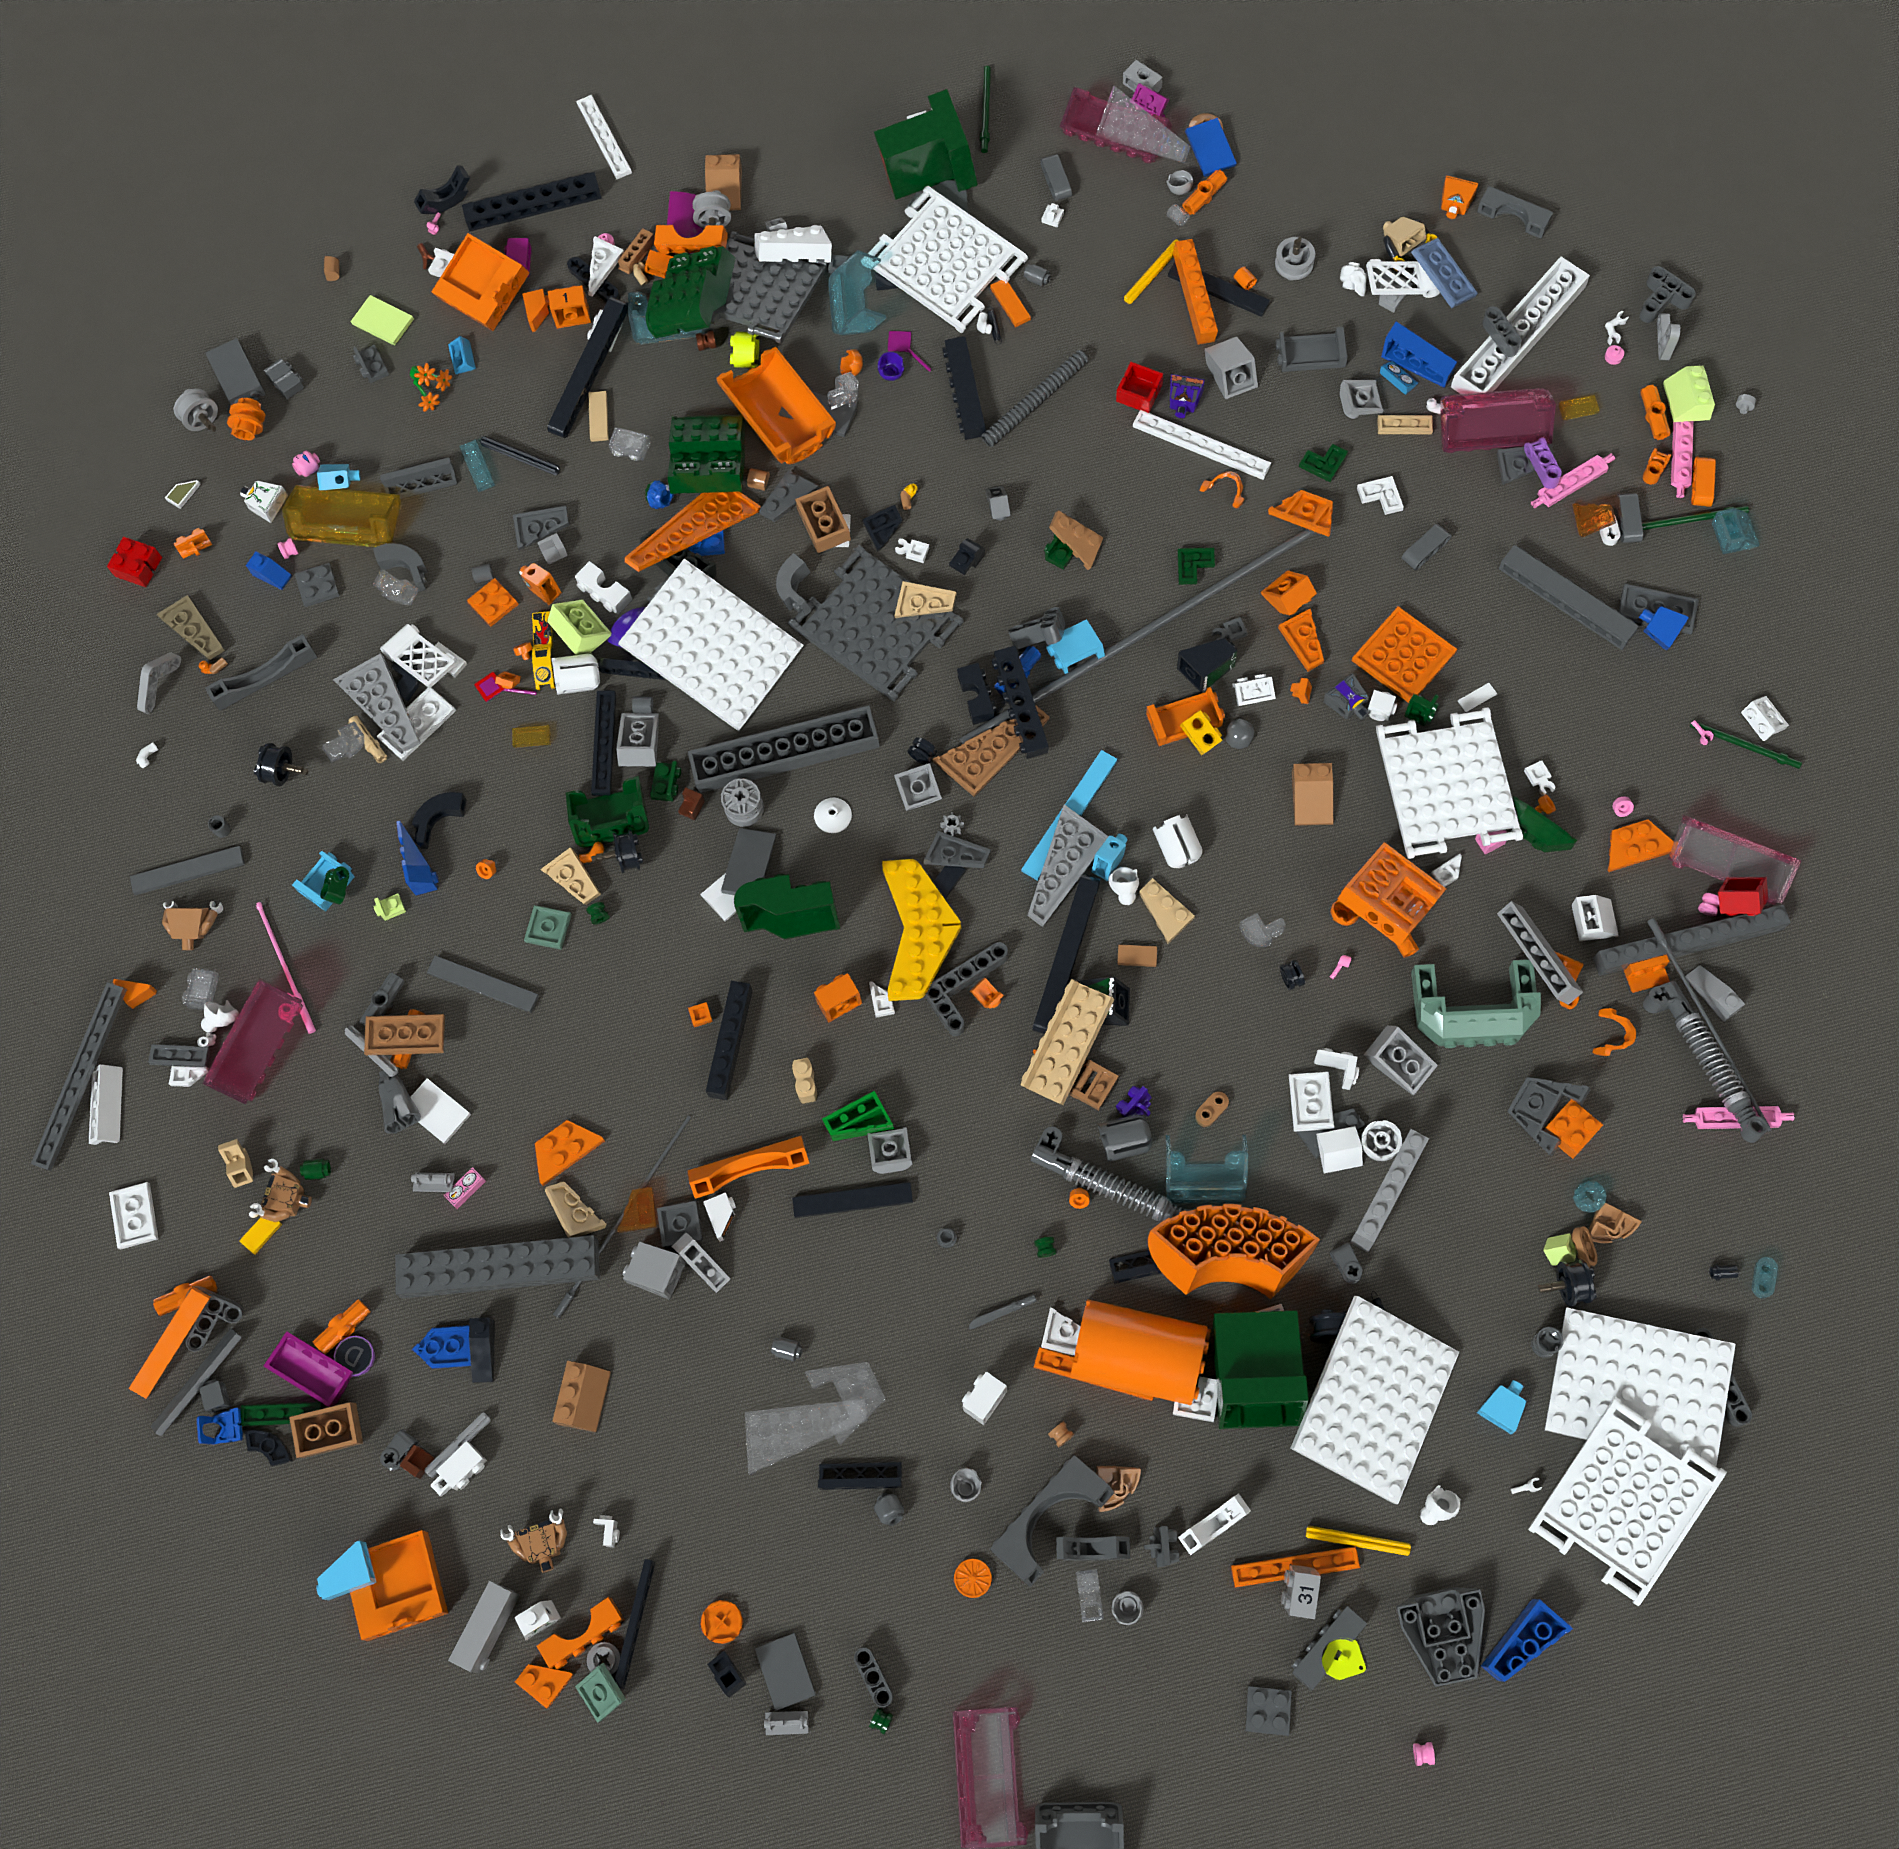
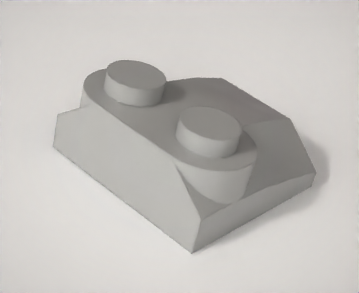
M1343 380L1340 387V399L1347 417L1356 419L1360 415L1383 413L1384 410L1380 402L1376 380Z
M930 763L894 775L906 811L942 799Z
M906 1127L904 1129L879 1133H867L873 1171L884 1174L903 1171L912 1165Z

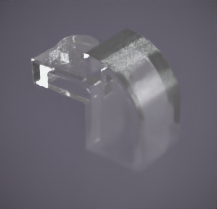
M851 372L835 377V389L828 392V407L831 410L844 404L851 408L857 403L859 382Z
M380 570L373 583V586L382 592L383 597L402 605H412L419 591L408 580H397L386 570Z
M354 721L339 728V737L323 744L322 749L331 762L345 756L351 758L363 747L364 734Z
M1258 913L1240 921L1239 929L1250 944L1257 947H1267L1272 943L1271 936L1275 938L1281 935L1286 924L1283 918H1280L1265 926Z
M1097 1569L1077 1571V1588L1082 1623L1103 1620Z

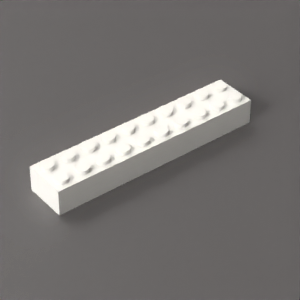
M1560 257L1506 317L1521 337V344L1517 355L1513 357L1505 356L1491 336H1489L1454 375L1451 388L1480 407L1586 288L1590 275L1563 257Z

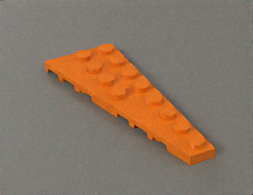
M741 492L701 493L625 557V563L639 572L758 513L761 506Z

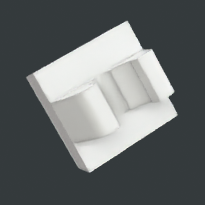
M1053 203L1048 205L1042 216V223L1058 227L1064 215V210L1060 209L1059 205Z

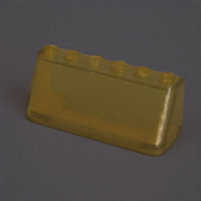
M296 485L283 506L282 513L286 532L294 540L377 547L392 543L401 501L400 495L343 489L319 490V487Z

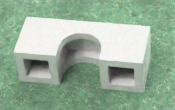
M590 561L575 576L578 588L583 592L587 591L590 593V596L596 602H602L609 612L613 611L619 615L632 601L630 591L618 582H615L609 588L600 587L606 578L603 571Z

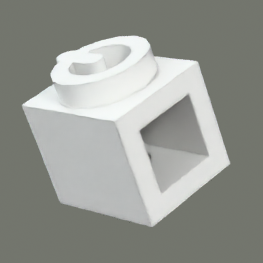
M1374 690L1368 707L1370 717L1377 721L1389 720L1390 714L1394 715L1397 704L1394 703L1396 696L1389 692Z

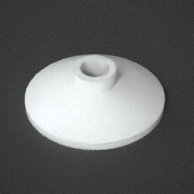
M827 798L821 801L814 812L817 826L827 833L843 831L850 824L852 818L849 805L839 798ZM830 811L836 812L834 815L829 814Z

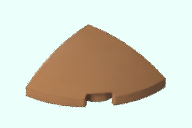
M1601 1200L1592 1219L1589 1232L1593 1242L1612 1243L1614 1239L1620 1237L1625 1239L1631 1235L1642 1221Z
M1096 1466V1474L1109 1484L1115 1492L1102 1508L1099 1507L1100 1512L1119 1507L1124 1503L1123 1499L1129 1493H1134L1140 1479V1468Z

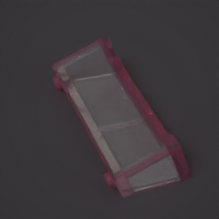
M1685 815L1681 820L1668 858L1673 861V866L1681 869L1686 866L1725 881L1726 877H1767V902L1776 905V902L1783 904L1801 863V860Z
M1017 1707L953 1712L961 1849L1027 1845L1028 1830L1019 1821L1013 1741V1730L1020 1723Z

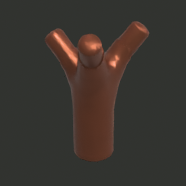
M420 243L417 245V248L422 255L423 269H426L427 260H434L435 257L430 255L425 246Z

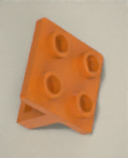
M1667 954L1629 964L1624 973L1632 993L1670 982L1665 969L1670 962Z

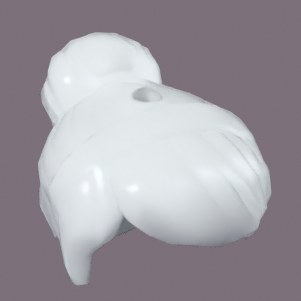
M1119 867L1108 877L1109 885L1119 895L1118 898L1121 904L1130 905L1136 899L1135 892L1139 886L1137 869L1132 870L1128 867Z
M226 1000L224 1006L214 1002H207L204 1005V1018L201 1021V1027L206 1032H215L217 1027L228 1026L232 1022L237 1021L240 1016L239 1012L230 1005L228 1000Z
M1438 1485L1427 1496L1425 1507L1422 1508L1420 1515L1422 1522L1426 1525H1434L1438 1521L1449 1520L1455 1517L1459 1512L1461 1499L1452 1491H1444Z

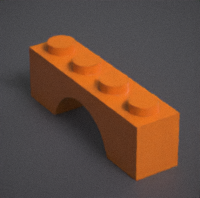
M656 225L654 245L658 252L662 254L700 252V249L711 246L716 248L723 246L726 248L728 234L723 225H706L703 232L698 236L684 238L678 235L673 225Z
M608 1597L590 1609L591 1622L587 1631L582 1636L566 1640L558 1634H553L536 1646L549 1668L554 1669L556 1667V1669H560L568 1663V1658L573 1655L574 1657L581 1655L586 1651L584 1647L590 1643L595 1645L604 1638L603 1634L608 1631L612 1633L622 1626L620 1623L625 1619L612 1598Z

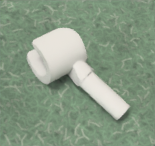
M1531 1479L1523 1486L1511 1488V1492L1514 1494L1527 1490L1531 1492L1539 1491L1542 1487L1535 1488L1533 1482L1540 1479Z

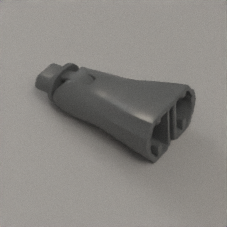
M384 1070L379 1073L381 1078L379 1079V1093L383 1109L384 1130L386 1133L396 1134L419 1122L421 1115L399 1075L390 1077Z

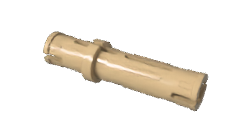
M358 716L351 717L348 720V724L365 744L367 752L373 755L377 763L384 762L387 759V755L380 748L378 740L372 737Z

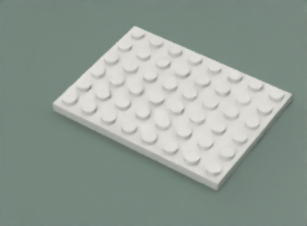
M686 559L680 563L619 641L621 647L737 731L741 730L804 646Z
M1354 1296L1290 1449L1391 1503L1398 1504L1459 1351L1361 1297Z
M1566 1307L1561 1333L1564 1341L1561 1350L1558 1351L1545 1431L1587 1440L1613 1399L1617 1397L1621 1400L1622 1404L1643 1418L1653 1421L1644 1436L1678 1459L1682 1458L1684 1452L1690 1446L1695 1450L1696 1454L1717 1466L1735 1344ZM1618 1410L1614 1412L1613 1415L1638 1431L1641 1426ZM1689 1460V1462H1688V1463H1691V1464L1698 1465V1464H1696L1695 1462H1693L1692 1460Z

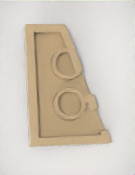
M903 581L895 618L951 612L954 608L957 593L955 591Z
M569 848L540 869L585 905L601 895L572 848Z
M1153 878L1139 891L1159 930L1163 933L1167 944L1195 917Z
M565 1182L546 1187L545 1192L568 1238L580 1237L606 1227V1223L602 1219L599 1220L594 1211L587 1207Z

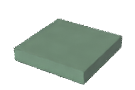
M534 905L524 941L562 950L572 914L566 911Z
M604 1663L596 1667L575 1686L597 1723L605 1719L626 1700Z

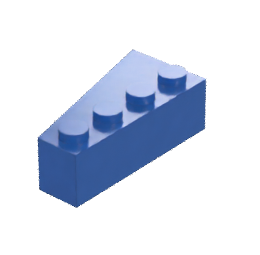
M1395 322L1386 336L1382 358L1390 362L1393 361L1395 364L1445 388L1455 372L1457 365L1455 360L1398 322Z
M1531 1599L1482 1663L1481 1667L1497 1681L1505 1682L1573 1628L1540 1599Z

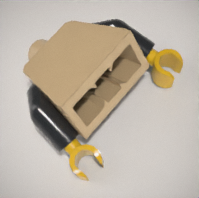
M1400 217L1393 223L1387 221L1383 226L1385 249L1394 262H1405L1402 258H1398V255L1402 257L1425 239H1427L1425 241L1426 244L1437 238L1436 235L1429 234L1430 231L1420 220Z

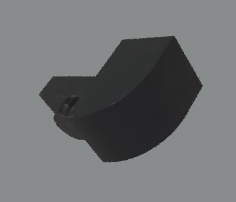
M967 538L959 545V550L950 561L949 566L965 575L971 566L977 567L985 556V548Z
M725 1651L707 1664L714 1674V1679L727 1697L730 1698L747 1684L741 1672L736 1668Z

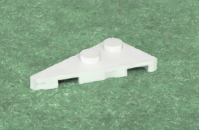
M596 236L593 238L594 244L588 285L589 296L595 294L624 253L623 249Z

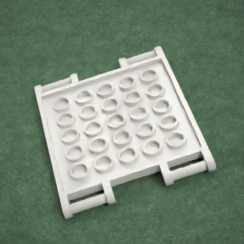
M926 186L918 199L905 209L906 215L912 218L910 222L893 240L883 234L879 238L880 241L867 255L861 258V261L864 265L874 269L950 323L958 332L963 333L970 321L978 312H982L985 308L983 303L976 299L995 276L1007 283L1010 280L1009 277L1017 268L1028 260V256L937 191ZM928 197H931L929 201L920 209V211L917 212L916 210L923 204V202ZM886 245L887 247L882 251V253L875 260H873L876 254ZM1013 256L1017 257L1005 272L1001 271ZM970 305L974 306L961 322L957 320Z
M1488 707L1482 708L1481 711L1463 714L1451 713V728L1417 733L1415 720L1385 727L1383 725L1376 726V733L1408 859L1414 858L1417 855L1440 852V854L1446 853L1447 846L1444 841L1446 839L1480 834L1483 846H1489L1490 843L1513 839L1519 841L1523 839ZM1479 718H1483L1484 722L1463 726H1460L1459 722ZM1407 730L1410 733L1409 735L1385 738V734ZM1512 829L1513 831L1490 836L1488 832ZM1437 841L1436 845L1412 847V845Z
M1615 1397L1536 1518L1530 1524L1528 1530L1532 1533L1536 1532L1552 1543L1564 1555L1575 1541L1610 1566L1601 1581L1605 1584L1609 1583L1632 1599V1603L1639 1606L1725 1477L1727 1471L1717 1468L1696 1454L1695 1450L1690 1446L1686 1449L1682 1458L1678 1459L1644 1436L1653 1421L1643 1418L1622 1404L1619 1398ZM1618 1410L1641 1426L1638 1431L1613 1415L1614 1412ZM1689 1460H1692L1714 1475V1479L1711 1481L1688 1466ZM1543 1520L1566 1535V1541L1563 1542L1540 1526ZM1616 1571L1641 1587V1590L1637 1593L1615 1578L1614 1574Z

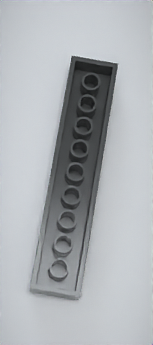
M868 705L688 751L698 793H703L725 787L735 779L754 780L879 748L880 746Z
M593 1235L395 1255L396 1295L404 1299L600 1280L598 1239Z

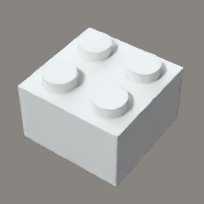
M988 1372L977 1377L974 1382V1390L972 1393L968 1391L962 1400L964 1412L983 1425L986 1424L1007 1393V1386Z

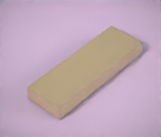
M606 391L589 392L591 442L609 440Z
M1378 415L1377 418L1378 434H1432L1433 432L1432 415Z

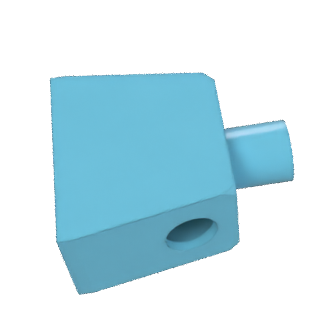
M349 464L320 465L317 471L319 490L348 488L351 481L361 480L360 470H350Z
M1118 834L1116 838L1109 836L1095 854L1092 873L1106 881L1109 880L1108 877L1117 868L1124 856L1125 843L1127 842L1126 836Z
M1512 1380L1508 1389L1500 1385L1480 1407L1477 1414L1509 1434H1513L1518 1427L1526 1404V1400L1519 1396L1523 1385Z

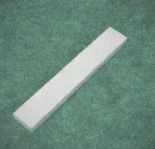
M589 95L576 101L616 180L631 174V168L593 96Z

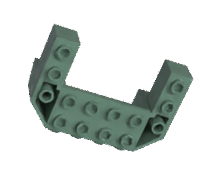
M1530 960L1512 961L1509 967L1513 1000L1510 1004L1446 1007L1445 997H1438L1434 964L1414 965L1411 976L1417 1029L1438 1046H1444L1445 1048H1454L1456 1045L1474 1047L1476 1044H1484V1046L1489 1047L1495 1046L1496 1043H1504L1506 1046L1515 1045L1540 1016L1541 993L1536 990L1533 964Z

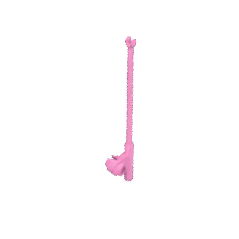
M258 902L256 903L257 910H259L296 1002L281 1005L279 1016L283 1020H291L294 1016L301 1014L308 1033H314L316 1030L301 994L297 991L264 913L262 903Z

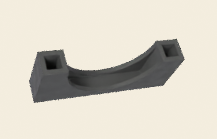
M1074 1455L1064 1463L1061 1471L1050 1479L1049 1484L1037 1493L1034 1501L1022 1510L1021 1515L1016 1521L1009 1524L1007 1531L994 1541L990 1550L1025 1584L1031 1587L1044 1573L1036 1562L1032 1551V1534L1040 1516L1052 1505L1067 1499L1087 1500L1102 1508L1115 1492L1109 1484Z

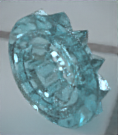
M1587 1181L1583 1184L1580 1183L1579 1187L1574 1189V1202L1584 1212L1598 1211L1606 1202V1191L1597 1182ZM1585 1191L1589 1192L1590 1194L1594 1193L1592 1195L1594 1202L1589 1198L1585 1199L1587 1197Z

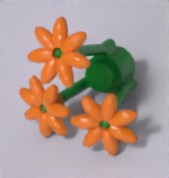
M428 363L425 364L424 369L418 365L413 366L410 370V377L414 379L413 384L417 386L423 395L421 399L424 402L419 403L418 406L423 407L424 412L429 408L434 410V405L440 404V401L437 400L439 394L433 396L429 392L427 396L421 384L425 382L426 386H429V379L436 380L438 382L436 388H441V391H445L446 386L450 387L448 381L452 379V375H449V369H446L445 372L440 370L439 376L433 374L436 369H429Z

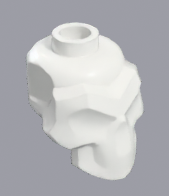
M1349 262V265H1345L1341 269L1340 280L1343 282L1342 287L1355 290L1360 296H1365L1367 273H1364V270L1359 267L1360 264Z

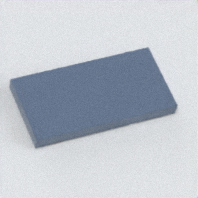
M1438 238L1415 248L1411 252L1451 308L1477 296V291Z

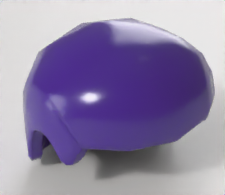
M896 352L883 353L878 361L880 376L889 381L897 380L902 376L904 371L903 358Z

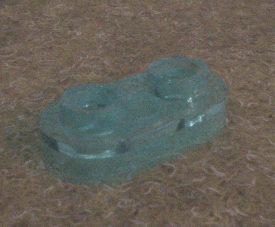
M1763 1257L1755 1264L1752 1291L1758 1298H1768L1774 1293L1778 1266L1772 1258ZM1763 1265L1768 1268V1272L1763 1271ZM1759 1285L1765 1287V1292L1759 1289Z

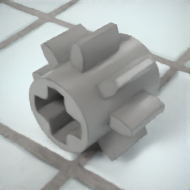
M953 812L947 817L943 816L944 822L940 823L941 828H945L943 832L951 836L957 833L961 834L960 828L964 827V822H960L961 816H955Z

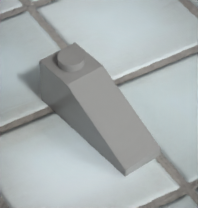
M1701 965L1685 976L1691 986L1723 1022L1736 1014L1745 1005L1730 987Z
M687 1233L672 1245V1248L715 1293L730 1280L728 1275Z

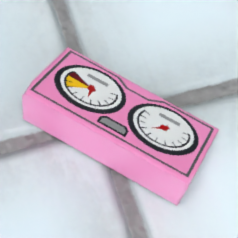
M472 1167L453 1186L452 1192H446L444 1196L458 1209L486 1180Z

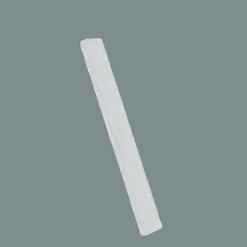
M1143 410L1139 411L1133 423L1134 428L1264 480L1271 466L1269 461Z

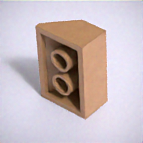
M567 1361L552 1422L561 1426L597 1432L611 1372L587 1364Z

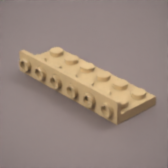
M1071 979L1065 988L1062 1000L1057 1004L1053 1018L1048 1023L1045 1035L1040 1039L1036 1053L1031 1058V1064L1022 1077L1021 1086L1064 1105L1112 1006L1114 998Z

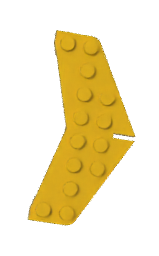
M917 860L882 861L883 874L904 926L888 986V1001L921 999L926 995L959 934L961 921Z

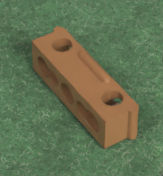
M642 228L618 260V269L629 275L633 272V266L643 260L648 250L654 244L655 238L653 233Z

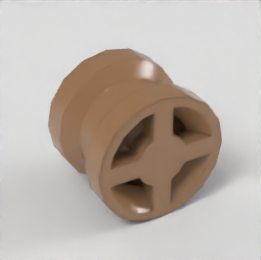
M1063 1421L1048 1435L1056 1440V1445L1059 1448L1074 1436V1433L1066 1428V1423Z

